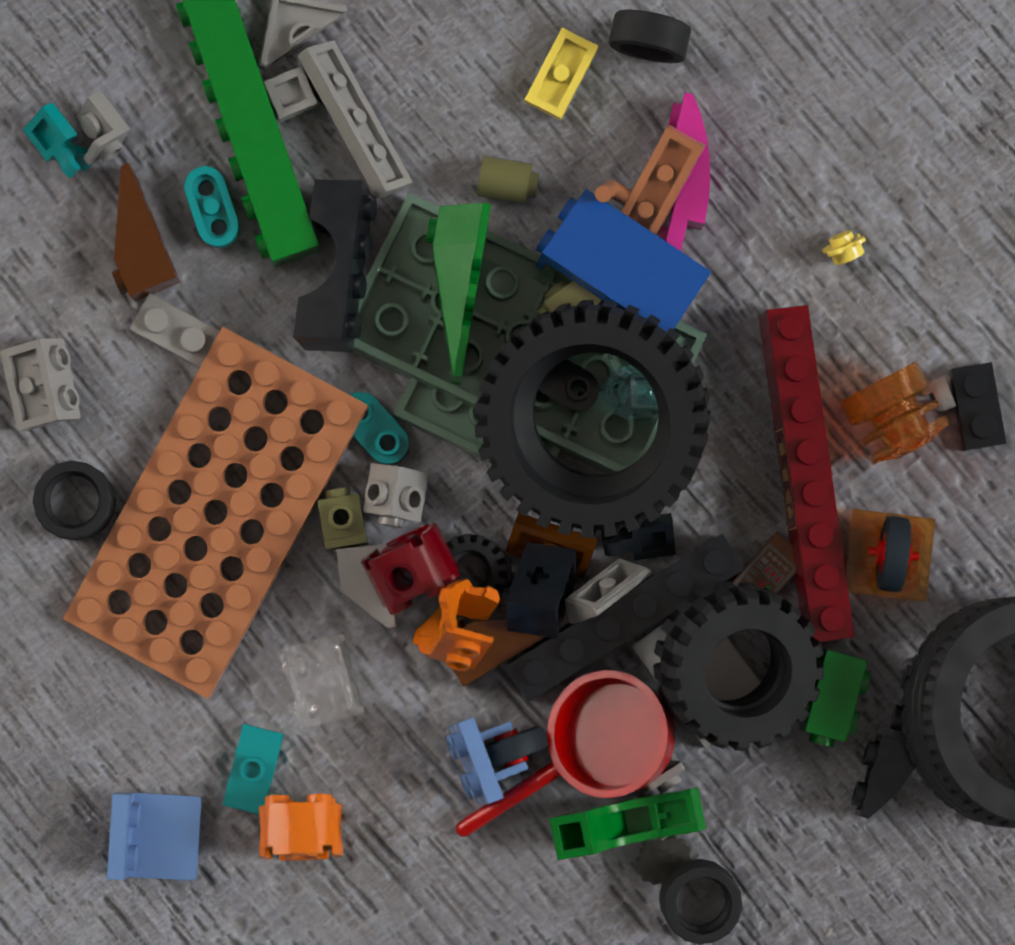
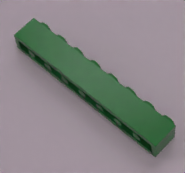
M183 0V2L175 4L183 27L190 25L192 27L196 40L188 43L196 66L205 65L209 79L203 80L202 84L209 104L218 103L222 117L215 119L221 140L223 143L231 141L235 156L228 158L234 178L236 182L244 179L248 195L241 198L248 219L257 218L262 233L255 235V240L262 259L270 257L274 267L321 252L236 1Z

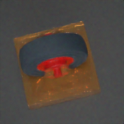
M851 509L845 555L848 592L926 602L935 519Z

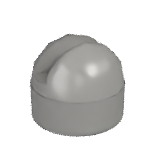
M945 375L926 384L922 397L934 394L936 399L926 404V407L937 412L956 407Z

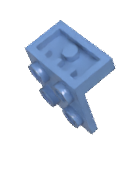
M136 792L113 793L107 879L125 880L129 877L188 881L197 879L202 798L200 796Z

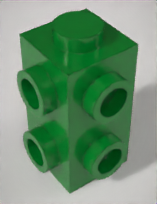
M822 649L823 655L816 658V660L824 665V678L822 680L816 679L815 687L821 691L816 702H808L805 710L810 714L801 724L800 730L810 733V742L833 748L835 740L846 742L848 735L854 736L856 733L860 711H856L855 707L858 695H865L868 689L871 671L865 670L867 660Z

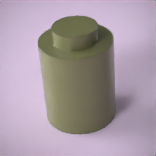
M484 155L477 196L526 205L527 196L536 197L539 173L532 172V163Z

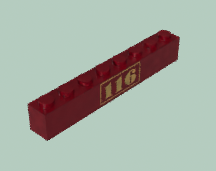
M808 305L766 310L759 316V324L789 540L793 547L796 569L794 576L799 610L801 615L811 622L816 630L813 637L820 642L854 638Z

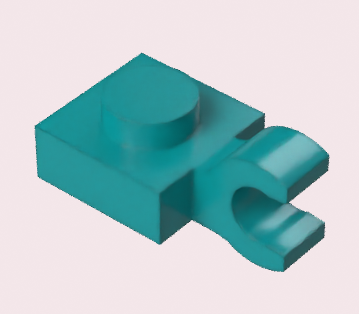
M53 102L42 106L23 129L47 162L56 159L62 172L68 178L74 177L80 169L86 172L94 164L88 165L83 159L88 150L72 142L78 134Z

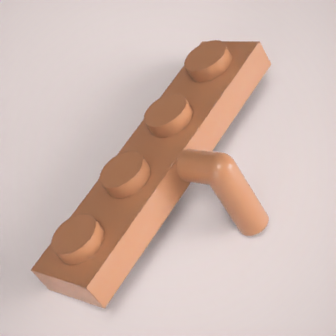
M669 125L666 127L633 190L614 180H608L596 189L595 197L602 203L612 198L623 204L622 213L657 235L706 145Z

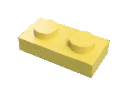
M562 27L525 97L524 103L561 121L599 46Z

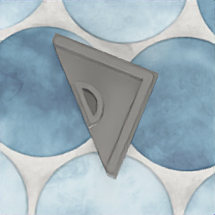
M271 0L258 63L259 68H268L347 15L348 6L323 0Z

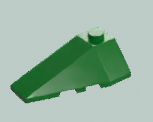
M488 203L440 206L438 219H429L426 242L433 243L432 258L452 383L461 385L488 228L491 204Z

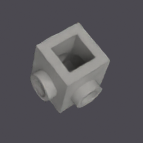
M371 463L362 513L379 516L378 524L402 528L403 521L420 523L429 473L400 466Z

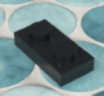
M992 362L950 369L949 376L956 404L955 409L963 451L1006 444Z

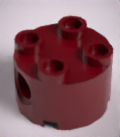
M436 523L420 526L387 542V547H384L380 553L378 549H375L361 560V564L384 607H387L390 615L410 607L413 604L412 599L424 593L426 599L440 594L442 588H446L449 582L460 576L458 572L459 566Z

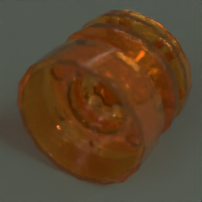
M918 361L905 366L839 402L851 426H857L869 421L875 429L860 440L862 446L878 438L881 439L884 447L868 455L872 465L880 461L897 460L933 441L944 427L951 424L947 415L930 423L928 422L925 414L941 405L939 400H932L920 405L915 397L930 385Z

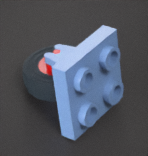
M474 717L449 725L451 734L445 736L453 759L459 758L466 774L460 776L465 794L468 799L474 798L477 804H489L503 799L498 781L529 769L526 763L528 760L527 755L548 746L547 737L542 726H535L518 732L517 728H513L510 721L479 732ZM494 737L495 741L484 745V740ZM504 765L505 768L494 772V767Z

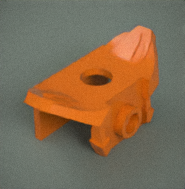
M468 579L454 580L446 588L441 589L439 597L440 606L423 625L415 630L412 643L418 647L422 654L429 656L428 658L445 662V665L450 669L457 671L474 670L493 644L494 637L457 628L456 614L468 617L469 619L487 621L499 604L500 597L498 591L490 586L485 588L473 587Z

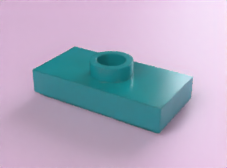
M243 724L223 806L259 815L258 807L265 805V796H269L284 733Z

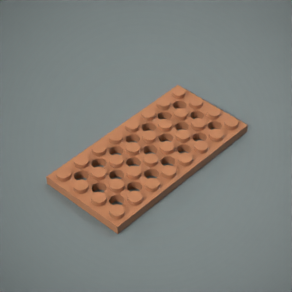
M222 326L63 619L206 699H210L312 513L317 500H319L361 420L366 414L369 405ZM236 372H246L251 378L250 389L241 395L233 394L229 388L231 376ZM274 391H281L287 397V407L280 414H270L265 407L266 397ZM217 408H226L231 415V423L223 431H214L209 424L210 414ZM309 411L320 412L324 419L322 429L316 434L305 433L301 426L302 417ZM256 427L264 429L267 434L265 447L259 451H251L245 443L247 432ZM199 444L206 445L211 451L210 462L202 468L194 467L189 460L191 449ZM290 447L299 448L304 455L302 466L295 471L286 470L281 462L283 452ZM234 464H241L247 470V480L238 488L230 487L225 479L227 469ZM185 481L191 488V496L186 503L177 505L170 499L169 490L175 482ZM269 484H278L283 489L284 498L277 507L269 508L262 501V491ZM215 500L222 501L227 507V517L220 524H211L205 515L206 507ZM158 517L166 518L171 525V533L163 541L154 540L149 532L151 522ZM250 520H257L264 529L262 539L256 544L246 543L241 535L242 527ZM193 537H201L207 544V553L199 561H193L186 555V544ZM142 553L150 559L151 569L146 576L137 578L131 573L129 564L135 555ZM234 556L242 561L244 571L239 579L229 581L223 576L221 568L227 558ZM175 573L183 575L187 581L186 592L178 598L170 596L165 587L168 577ZM118 590L127 592L131 598L129 610L121 615L113 612L109 603L112 594ZM211 593L218 594L224 603L223 611L214 618L206 616L201 606L204 597ZM154 610L162 611L167 618L166 629L157 635L151 633L145 623L147 615ZM189 630L198 631L204 640L202 649L196 654H189L182 647V637Z

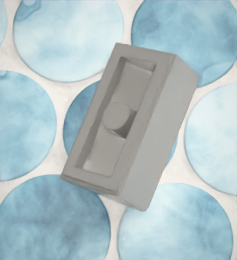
M620 558L564 599L569 623L576 624L598 616L649 577L651 569Z

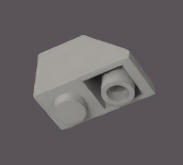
M387 544L336 549L341 592L388 629L397 628L396 619L404 618V611L390 615L387 607H384L361 564V560L375 549H378L380 553L384 547H387Z

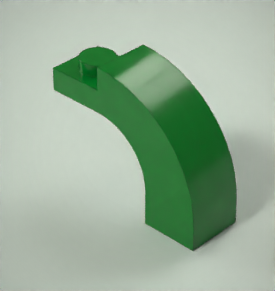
M698 787L620 800L549 818L557 860L593 855L631 843L707 829Z

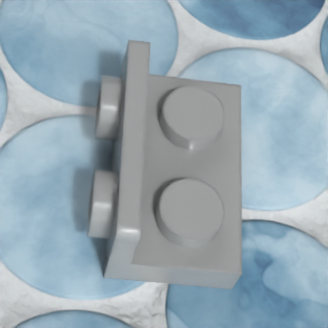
M40 338L0 351L17 431H29L60 421L80 419L79 395L74 387L70 369L71 358L63 339Z

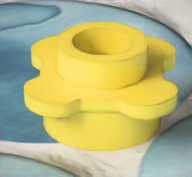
M851 230L844 231L829 239L830 245L824 247L822 251L823 254L827 253L828 257H831L834 265L844 264L865 253L862 243L866 239L864 236H860L859 233L853 234Z

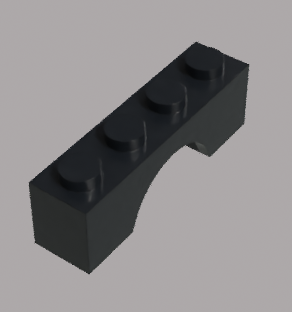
M315 179L310 220L322 234L334 240L336 261L330 276L319 288L298 297L293 338L304 350L353 352L354 339L360 337L361 317L358 313L359 301L364 299L367 289L366 276L363 274L365 259L368 260L372 252L369 226L370 220H375L377 214L376 197L372 195L363 181Z

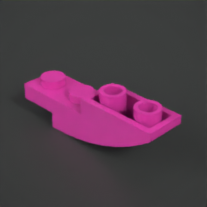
M686 92L682 104L673 103L668 126L675 127L706 146L670 210L672 215L669 227L662 226L658 237L680 251L686 227L702 230L705 224L710 190V155L707 135L694 95Z

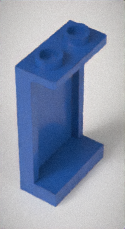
M585 189L578 201L570 197L557 217L563 221L556 233L548 229L535 249L541 253L535 265L541 270L544 269L546 264L550 265L602 301H616V308L626 309L628 305L640 308L638 315L648 319L650 314L659 318L661 321L658 326L666 332L670 327L674 330L711 274L710 270L609 203L599 202L595 194L588 189Z

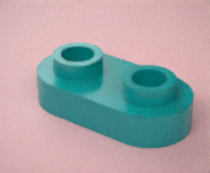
M209 166L195 168L186 177L184 191L198 233L202 240L210 247L226 248L236 241L240 233V223L226 181L215 168ZM204 183L214 185V191L209 196H202L199 193V189ZM218 221L227 224L225 233L221 235H216L212 232L213 225Z
M366 392L350 394V396L369 405L367 417L361 420L354 434L358 442L381 464L393 465L403 460L409 450V439L403 428L371 394ZM385 436H392L396 440L395 447L390 451H385L380 446V441Z

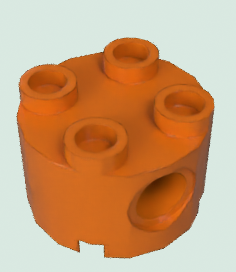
M332 794L307 795V802H294V800H290L289 795L265 796V805L258 807L260 815L259 859L271 860L272 852L273 855H279V861L329 859V851H331V855L335 858L343 857V842L341 838L343 805L336 803V799L332 798Z

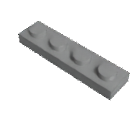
M333 40L303 50L297 57L376 199L402 191L413 183L336 42Z

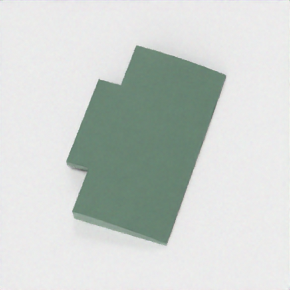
M408 193L366 277V295L364 299H360L358 309L361 317V334L358 339H354L353 353L409 379L393 413L394 418L481 459L478 449L483 444V438H476L475 425L480 420V415L475 414L476 402L482 396L479 388L482 380L489 372V365L516 332L526 323L532 322L537 317L536 311L547 300L544 294L563 280L567 285L571 282L568 277L546 264L543 270L535 266L540 257L539 254L487 230L461 385L453 384L432 258L433 243L426 242L429 219H438L440 207ZM679 321L674 328V331L679 335L676 342L682 348L688 345L694 354L691 359L692 363H694L707 334ZM583 353L567 358L570 362L593 374L599 385L598 397L590 409L574 413L537 394L534 416L537 431L542 442L555 458H557L559 452H562L606 474L618 472L631 466L649 449L658 427V406L649 382L640 371L620 376L637 371L638 369L627 361L613 355ZM614 378H617V382L615 383L613 388H611L610 385L612 381L614 380ZM573 383L570 386L571 392L576 396H581L586 392L585 386L581 383ZM624 387L631 390L630 395L623 392ZM613 390H614V393H615V399H616V401H617V405H615ZM629 400H631L634 408L636 409V412L632 408V406L626 407L624 403L629 402Z

